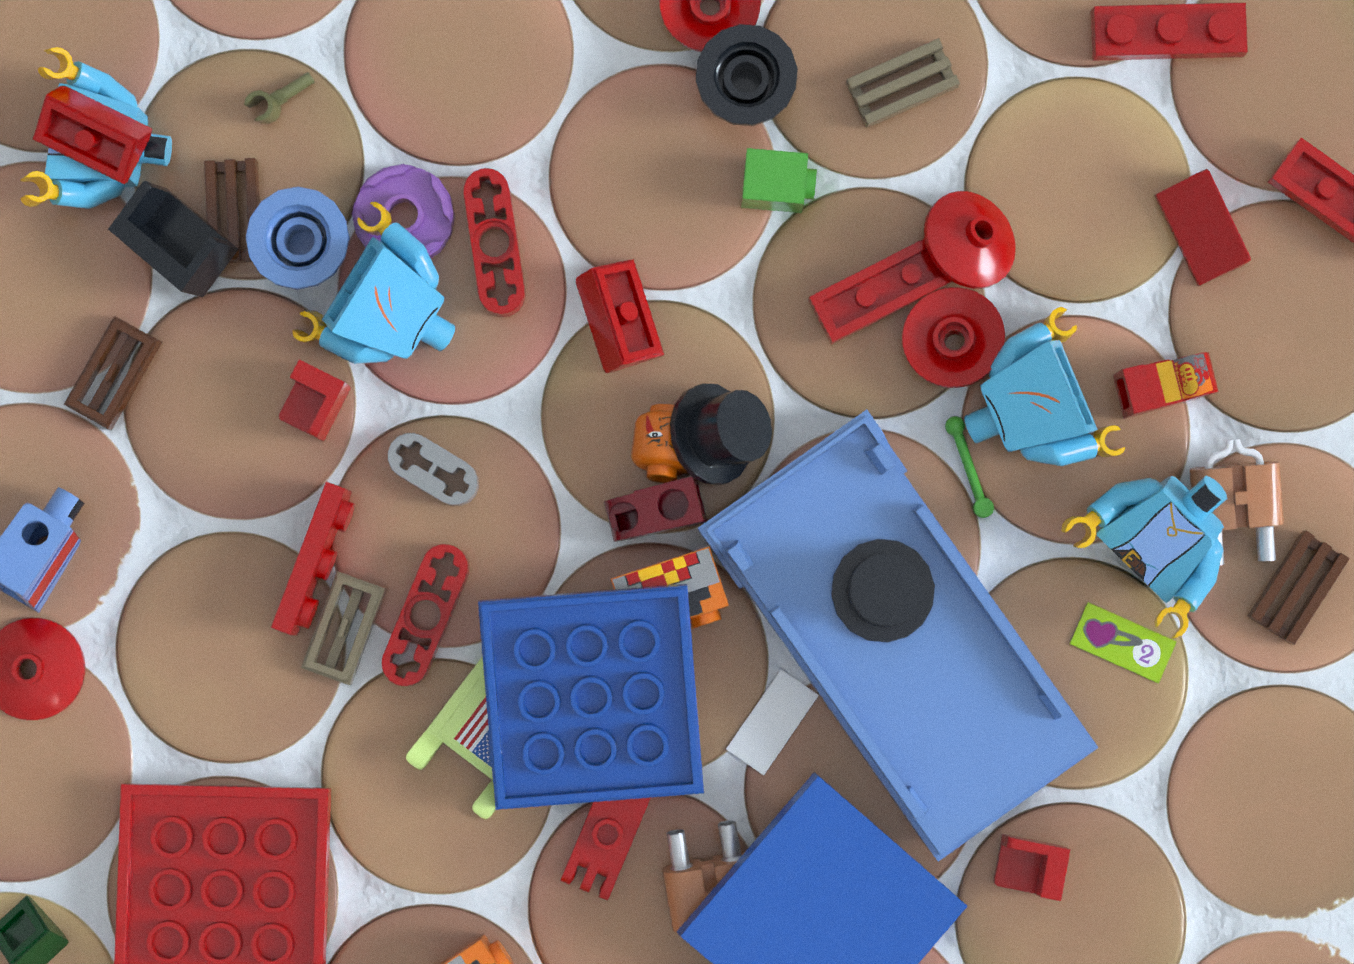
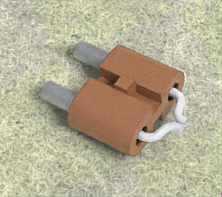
M1240 439L1225 440L1224 449L1209 455L1205 466L1190 468L1191 489L1205 476L1216 480L1227 494V500L1212 512L1222 522L1224 526L1222 531L1238 527L1256 528L1258 561L1276 560L1274 526L1284 524L1280 462L1263 461V457L1258 451L1244 448L1241 445ZM1233 446L1239 454L1252 456L1256 461L1238 463L1237 465L1213 466L1214 461L1226 457L1231 452ZM1221 531L1217 539L1223 547V534ZM1223 549V555H1222V559H1221L1220 565L1225 564V563H1224V549Z
M728 820L718 823L723 854L715 855L713 860L700 862V858L689 860L685 831L683 829L671 830L666 833L672 864L664 867L662 872L674 932L677 933V930L745 853L740 850L736 821Z

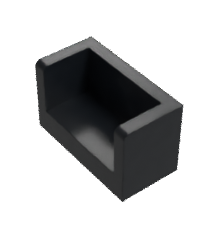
M148 181L141 183L108 228L111 233L179 291L199 297H204L239 250L171 191Z

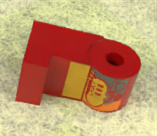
M1209 352L1194 354L1171 361L1167 359L1146 365L1141 364L1124 368L1113 375L1124 419L1219 392Z

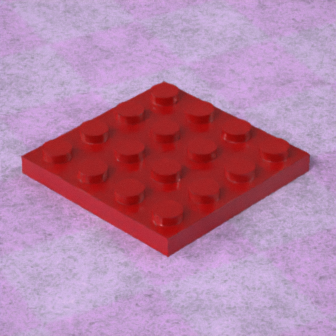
M121 784L114 964H326L331 788Z

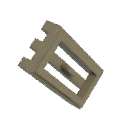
M939 38L847 79L846 85L866 128L959 87L960 82L951 70L952 65L948 56L945 57L942 50L943 45ZM931 56L935 61L864 94L861 90L862 87ZM935 74H941L942 81L871 112L868 104Z
M337 571L301 668L344 684L352 685L387 589ZM347 585L352 587L353 590L326 664L323 665L318 663L317 660L343 589ZM364 592L369 593L371 597L343 671L337 670V664Z

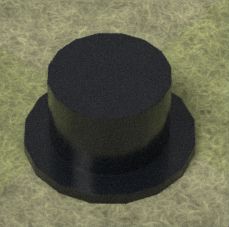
M739 24L721 30L706 43L697 60L696 85L702 102L716 117L732 125L755 126L771 121L787 108L796 90L798 68L792 50L778 34L759 25Z
M702 383L684 391L675 403L670 420L671 444L679 463L691 477L704 484L723 485L738 478L749 462L764 455L770 445L772 436L771 419L766 406L756 395L749 391H729L718 384Z
M876 539L859 544L842 558L833 575L831 597L837 616L849 631L868 641L888 643L908 637L924 624L933 607L935 584L929 566L916 550L899 541Z

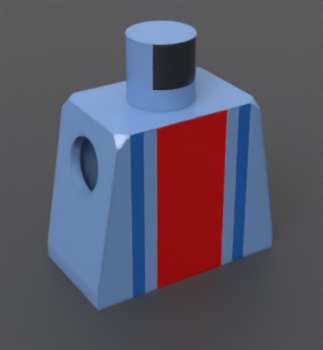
M58 487L43 511L28 502L22 506L0 537V591L34 611L40 612L81 542L70 526L85 503ZM48 536L44 543L36 545L39 539Z

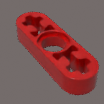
M483 168L473 172L467 178L463 189L478 295L482 305L489 313L497 317H508L517 313L522 308L526 297L511 192L507 180L500 172L494 169ZM490 181L494 189H501V194L493 196V205L496 216L506 212V220L490 218L476 224L475 218L477 216L486 218L482 199L473 198V193L481 191V182ZM492 229L501 230L509 237L508 249L504 254L497 257L486 255L480 248L482 236ZM513 262L514 269H503L507 286L509 288H516V294L508 296L507 305L499 306L496 298H488V292L496 289L495 273L492 270L484 274L483 266L497 268Z
M440 544L432 547L425 554L382 657L383 672L388 680L396 685L412 686L418 684L427 676L470 571L467 556L455 546ZM447 553L454 555L453 564L460 569L456 577L447 576L444 580L441 590L451 591L450 598L446 602L439 595L431 592H421L420 589L424 581L434 587L438 571L432 568V563L435 558L444 560ZM430 600L439 607L441 616L439 623L433 629L424 631L414 625L411 613L418 602ZM406 629L410 634L419 638H431L432 641L428 650L421 644H418L415 650L413 660L420 663L419 670L417 672L408 671L405 677L399 676V666L393 663V657L395 654H405L411 640L401 639L403 630Z

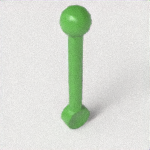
M951 416L945 423V429L947 433L954 437L975 498L972 507L973 512L977 517L987 518L993 513L994 504L984 496L963 435L965 422L959 416Z

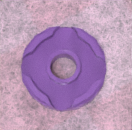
M400 164L382 168L366 179L360 188L356 203L354 202L352 217L355 232L365 248L372 237L381 241V235H371L358 225V217L371 227L376 226L380 222L381 212L372 206L371 202L381 204L389 213L399 203L406 202L414 205L418 211L417 220L412 226L405 229L425 246L430 258H433L442 251L452 235L455 214L450 194L439 178L424 169L416 168V166Z

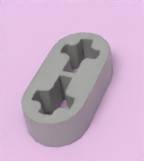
M405 433L398 436L391 443L388 450V462L391 469L397 475L450 506H463L471 502L477 495L479 478L476 471L467 462L416 433ZM416 443L421 444L422 447L419 454L424 459L433 463L428 472L417 465H411L408 470H404L402 468L404 459L399 455L401 448L404 446L412 449ZM439 468L452 475L458 473L459 469L464 470L466 474L463 480L469 485L468 490L464 494L456 491L452 497L445 494L448 487L447 484L435 477Z

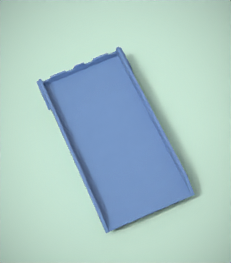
M866 409L698 527L697 530L738 588L744 587L917 835L939 862L1095 751L1098 746L904 475L907 469L889 445L881 428ZM876 539L899 541L916 550L929 566L935 584L933 607L924 624L908 637L888 643L868 641L849 631L837 616L831 597L833 575L842 558L859 544Z

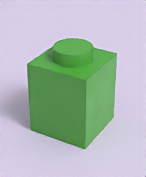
M747 148L741 208L802 213L804 199L814 200L817 169L807 168L808 153Z

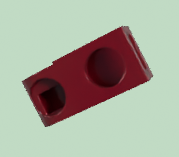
M693 477L636 490L632 494L604 501L613 542L635 539L707 522L698 481Z

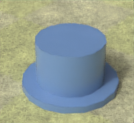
M303 187L278 190L261 201L250 217L246 233L249 257L259 273L277 286L295 290L318 286L334 276L346 259L350 240L346 219L336 203L317 190Z

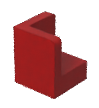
M299 359L290 375L295 384L279 413V419L324 442L351 387L344 381Z
M1002 834L993 880L994 884L999 887L1034 893L1041 898L1061 901L1071 849L1061 845Z

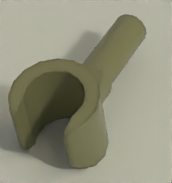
M307 72L271 94L264 91L251 92L246 97L244 105L251 108L266 99L268 109L263 115L258 116L255 121L270 124L279 118L281 105L315 83L310 73Z

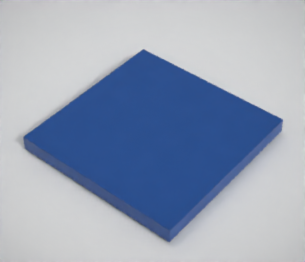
M687 584L478 601L496 810L704 793Z
M814 772L677 930V933L712 964H919L967 908V905Z

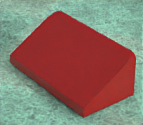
M59 86L45 96L33 140L122 184H126L150 139L152 128L67 86Z
M1208 169L1202 170L1155 195L1197 286L1240 268L1251 261L1249 252Z
M634 259L594 267L576 277V286L605 373L618 371L664 355Z

